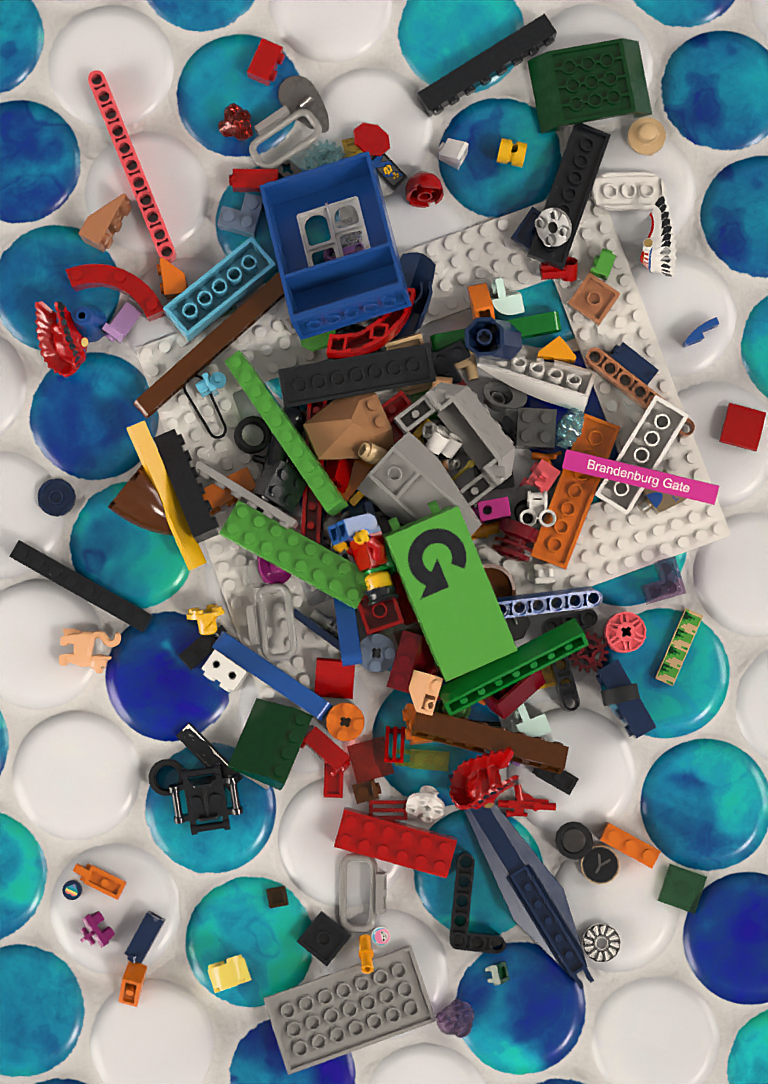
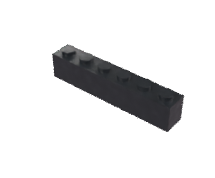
M172 429L154 437L193 538L198 544L219 535L217 528L220 527L215 516H211L212 506L209 500L204 499L205 489L202 483L198 484L196 478L199 477L195 466L191 467L190 461H192V457L188 450H184L183 445L186 443L182 434H178L175 429Z

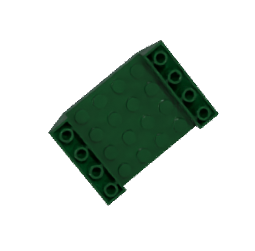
M620 38L552 50L527 61L541 134L560 131L562 126L633 114V118L652 115L638 41Z

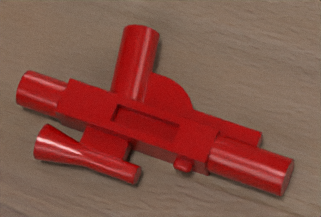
M521 784L514 785L516 800L498 799V807L514 808V812L506 810V817H527L528 813H524V809L556 811V803H548V799H534L530 794L522 793Z

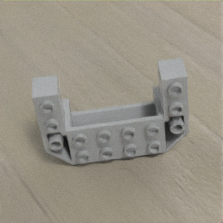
M440 382L393 420L405 435L433 413H436L449 432L461 438L463 441L462 449L471 460L475 461V466L481 472L479 476L460 489L468 504L472 506L512 475L515 453L514 443L508 435L503 433L500 424L490 416L488 408L480 403L473 389L464 385Z

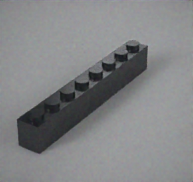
M543 14L419 91L417 99L429 117L433 114L435 116L439 115L444 111V107L449 104L450 106L455 105L460 101V97L465 94L466 96L471 95L478 86L487 85L494 76L503 75L510 66L519 65L526 56L529 55L531 57L542 46L545 45L547 47L555 41L557 31L547 16Z
M18 540L9 556L143 633L147 632L155 618L152 614Z

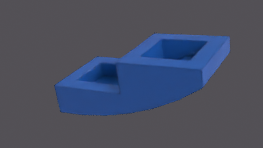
M717 317L696 328L684 341L683 347L701 342L704 339L703 332L714 329L719 325Z

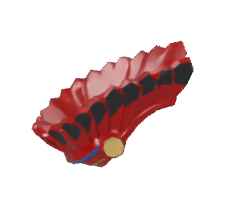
M42 301L35 302V315L37 317L35 323L38 325L36 331L38 334L37 339L40 342L38 347L41 349L40 354L44 357V362L48 364V368L54 370V373H59L63 377L73 375L80 365L85 362L89 343L88 339L81 336L72 321L71 312L67 310L62 302H54L57 312H54Z
M511 746L506 747L504 750L500 748L497 752L492 750L490 754L477 755L476 758H470L469 761L464 760L462 765L457 766V769L453 771V777L450 779L451 790L449 791V796L452 802L455 803V807L463 810L479 809L482 807L491 808L494 806L495 799L501 793L518 782V775L511 776L501 782L499 773L500 769L509 767L514 754Z

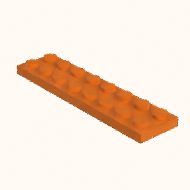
M585 413L571 450L609 459L620 426ZM563 469L548 510H552L556 514V522L547 528L541 526L530 557L564 570L567 569L601 480L600 477ZM546 513L543 522L550 524L552 517Z

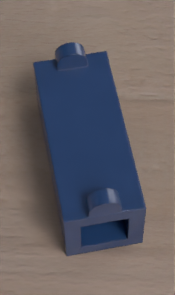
M624 342L620 346L616 344L610 351L612 359L646 385L649 384L659 371Z
M150 910L146 913L124 953L128 956L127 959L133 963H142L166 919Z

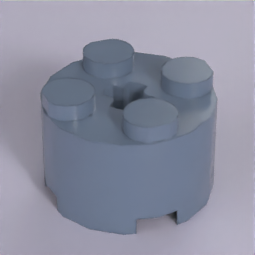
M371 634L360 642L363 662L361 665L366 670L374 673L383 672L394 663L396 656L395 646L385 635ZM374 648L376 650L378 648L381 649L380 658H373L371 656Z

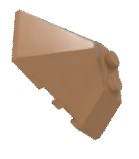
M375 392L335 399L303 424L317 460H359L361 457L358 456V451L364 442H371L386 449L387 452L394 443L391 425Z

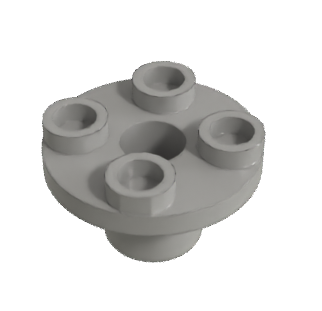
M555 207L545 209L535 220L537 233L546 246H560L570 238L572 224L568 215L563 210Z

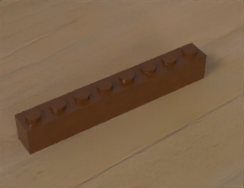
M433 711L432 716L416 712L411 731L412 736L481 754H490L492 750L497 752L500 748L504 750L506 747L511 746L514 751L511 762L561 774L565 769L569 747L564 746L561 742H548L542 737H529L523 732H510L504 727H491L485 722L476 723L466 717L457 718L450 716L447 712L438 713Z

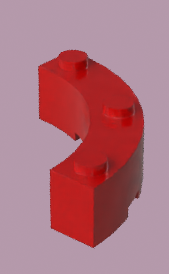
M84 264L65 269L75 291L95 287L111 288L131 297L143 309L149 322L165 316L163 305L151 288L140 278L124 269L105 264Z
M408 288L412 306L384 314L362 331L347 334H329L326 351L328 359H341L369 354L386 345L406 324L414 306L416 290Z

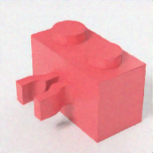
M543 459L539 463L536 461L530 469L533 473L529 478L524 477L519 487L531 485L535 486L540 493H543V491L550 489L561 471Z

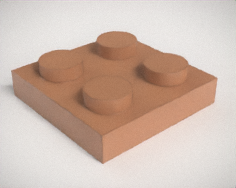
M589 272L567 305L599 326L621 293Z

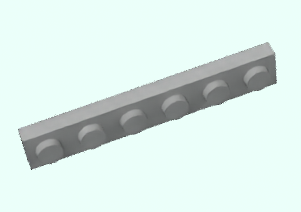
M198 461L195 467L199 470L198 474L207 480L209 477L215 480L214 484L223 490L225 487L230 489V494L239 500L243 497L247 500V505L254 509L259 507L264 510L262 514L270 519L277 518L280 520L278 524L288 530L290 527L294 530L299 524L297 520L201 461Z

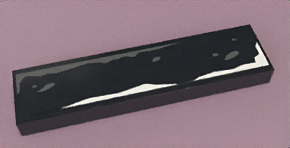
M190 722L176 735L206 767L220 763L223 776L237 775L238 782L243 778L239 772L227 768L229 761ZM224 784V786L230 791L229 784Z

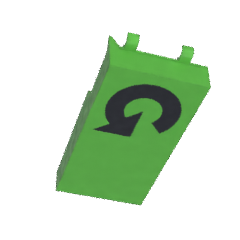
M436 500L427 503L431 510L430 515L400 527L397 518L394 517L388 520L392 531L382 535L443 680L447 682L517 651V648L459 506H448L440 510Z

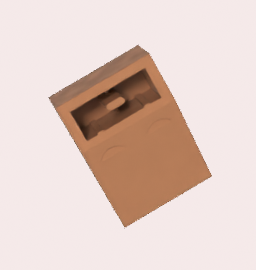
M123 193L87 217L78 233L85 243L103 253L111 247L113 243L112 237L115 232L118 233L122 227L121 221L124 216H128L132 208L127 195Z

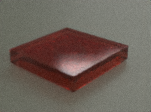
M384 736L347 746L357 784L394 774L392 763L384 762Z

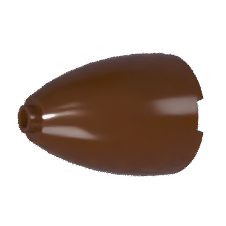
M141 465L109 504L108 508L121 518L142 529L173 536L159 494L146 474L143 465Z

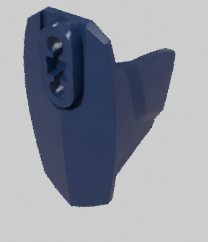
M409 252L402 254L400 258L407 288H414L416 290V299L406 324L392 340L415 334L421 328L428 312L433 294L432 284L436 265L429 257L422 253Z

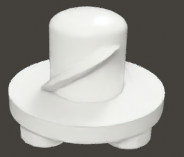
M423 786L420 788L419 793L408 797L406 812L421 818L423 822L430 823L433 819L440 818L444 814L445 804L437 797L439 792L434 787Z

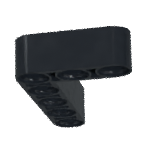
M586 609L550 618L543 622L541 632L542 634L548 632L546 630L547 623H553L556 628L564 624L566 618H575L582 629L589 628L597 622L598 617L594 610ZM588 613L592 616L590 624L584 622V614ZM566 656L560 659L565 663L563 670L556 668V662L551 664L550 667L560 705L564 711L571 712L579 707L580 700L569 657ZM562 679L569 680L570 686L568 689L561 687L560 682ZM568 697L575 701L573 708H568L565 704Z
M463 852L459 854L456 862L449 932L450 945L457 950L500 954L506 947V942L501 935L468 931L475 860L470 853ZM464 856L471 858V864L467 867L460 864V860ZM461 876L469 878V883L466 886H461L458 883ZM463 895L467 897V903L460 906L456 903V900L459 896ZM458 915L464 916V924L457 925L454 922L455 917ZM455 935L463 937L461 944L456 945L453 943L452 939ZM475 937H480L483 942L481 946L476 947L472 945V940ZM495 939L502 941V946L498 949L491 946L492 941Z

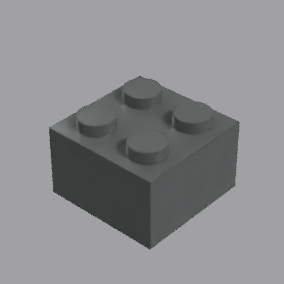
M518 407L515 448L554 450L557 409Z

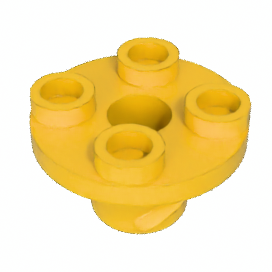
M218 604L207 605V609H199V607L190 608L186 617L188 620L198 621L200 634L211 635L217 632V616L225 614V609L222 606H218Z

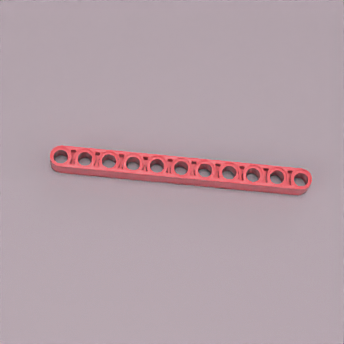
M94 70L88 75V82L158 255L160 258L172 263L177 256L176 250L107 80L101 71ZM95 79H102L100 84H93ZM102 96H109L107 101H100ZM110 112H115L116 116L114 118H107ZM117 129L123 130L120 136L114 135ZM123 147H130V150L127 153L121 152V149ZM130 164H137L134 170H128ZM137 181H144L143 186L135 187ZM144 198L151 199L147 205H143L142 200ZM151 215L158 216L155 222L148 221ZM158 232L165 233L162 239L155 238ZM166 249L172 250L171 255L168 257L162 255Z

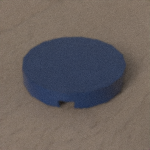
M50 479L43 483L38 490V505L42 511L50 516H64L75 505V490L70 483L63 479Z

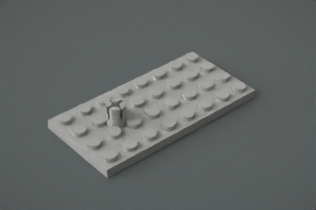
M411 945L372 959L374 966L372 973H363L360 963L263 998L288 1075L436 1021Z

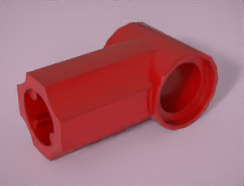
M567 257L563 270L542 262L540 263L541 280L561 279L565 282L577 280L578 260L574 257Z

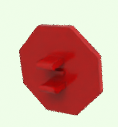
M363 122L353 130L354 144L362 152L369 151L370 155L381 157L390 149L389 135L379 125Z

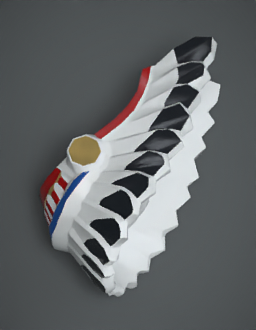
M662 196L658 198L652 212L649 214L652 225L648 238L643 241L644 247L640 256V262L651 273L658 272L662 275L673 277L676 272L674 268L676 267L675 261L677 260L675 256L677 251L675 248L676 240L674 239L676 234L672 231L673 222L668 210L669 206L666 205V198Z

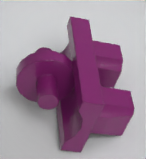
M100 911L91 915L88 914L82 919L90 933L86 927L82 928L81 932L84 937L80 940L82 943L87 940L92 946L96 943L92 937L93 935L102 948L109 943L108 941L115 933L110 926L103 931L99 929L97 925L105 920Z

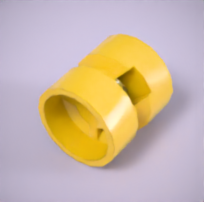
M502 138L497 162L503 164L511 162L512 166L522 168L528 143L519 141L513 143L510 139Z

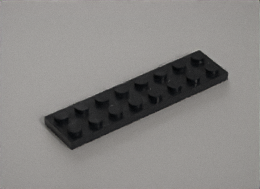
M583 123L574 124L543 209L544 211L545 209L555 207L563 210L568 215L572 224L570 238L563 245L548 247L540 239L536 229L527 257L563 270L611 134Z
M430 343L277 369L284 408L436 381Z

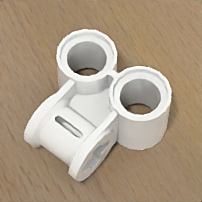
M426 422L422 428V434L427 440L426 447L437 455L442 453L448 458H453L463 444L461 438L450 433L443 425L437 426L434 422Z
M527 491L528 509L520 513L518 517L519 522L526 524L523 522L522 517L525 513H528L533 518L530 524H526L528 526H533L537 520L539 525L545 528L554 525L556 514L552 510L547 509V491H543V493ZM548 513L551 515L552 521L550 524H545L542 521L543 514Z

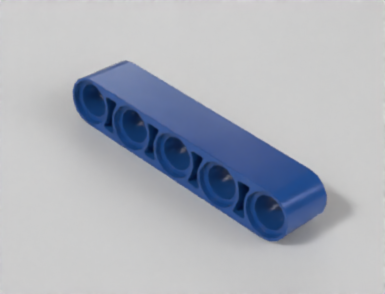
M334 598L342 665L344 667L363 664L356 610Z

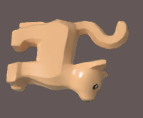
M63 628L64 636L61 637L60 645L74 644L73 653L59 655V664L67 666L68 663H73L81 667H91L96 673L100 674L107 666L111 656L103 654L93 655L95 640L100 638L104 645L115 647L120 643L121 635L119 632H116L114 639L111 640L104 631H81Z

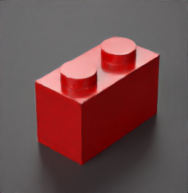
M262 38L247 70L248 78L267 86L270 85L271 81L274 82L278 73L276 69L279 64L282 65L285 58L283 47Z

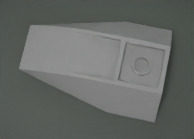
M409 431L387 452L357 488L385 515L390 518L396 517L398 522L403 525L430 515L431 510L427 503L436 500L440 510L448 506H459L471 536L482 525L438 457Z

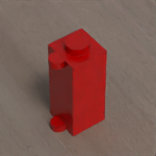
M233 169V174L229 175V186H232L234 192H261L260 185L269 181L279 180L278 169Z
M353 459L326 460L324 470L340 493H345L348 487L354 463Z
M316 726L303 739L301 748L303 749L307 746L333 769L331 773L333 777L341 771L345 772L351 765L350 756Z

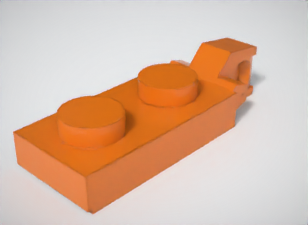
M77 863L73 869V872L81 875L80 880L84 884L116 900L119 899L127 881L94 865L87 864L85 867Z

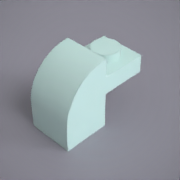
M500 276L492 278L493 283H490L492 294L496 295V297L491 298L493 308L505 315L525 312L521 293L506 294L503 278Z
M524 703L514 711L517 720L521 719L522 721L515 724V727L519 732L525 733L526 736L539 737L552 732L545 713L529 718Z

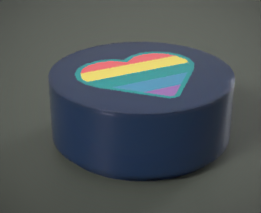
M76 880L66 882L62 888V893L68 900L79 898L83 892L81 883Z

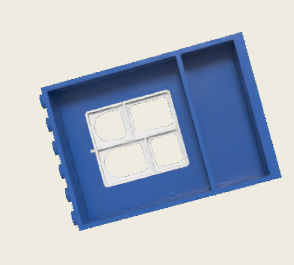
M369 151L358 153L349 158H342L330 164H323L311 170H304L292 176H285L276 181H269L259 186L290 320L301 340L412 306L379 177ZM343 206L355 208L359 222L347 227L337 228L335 214L339 208ZM315 215L323 216L327 220L331 239L310 246L305 231L306 221ZM356 231H362L366 250L344 256L340 237ZM329 248L334 249L336 259L317 265L313 264L312 255L314 253Z

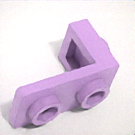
M126 302L111 324L105 323L103 326L104 336L111 342L116 340L118 343H121L141 316V311Z

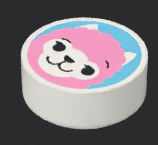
M384 926L376 927L371 934L372 942L377 946L387 945L391 938L390 931Z

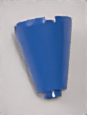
M92 305L81 306L74 310L72 321L81 336L87 338L89 343L99 341L105 335V332L102 330L105 323H107L104 312Z

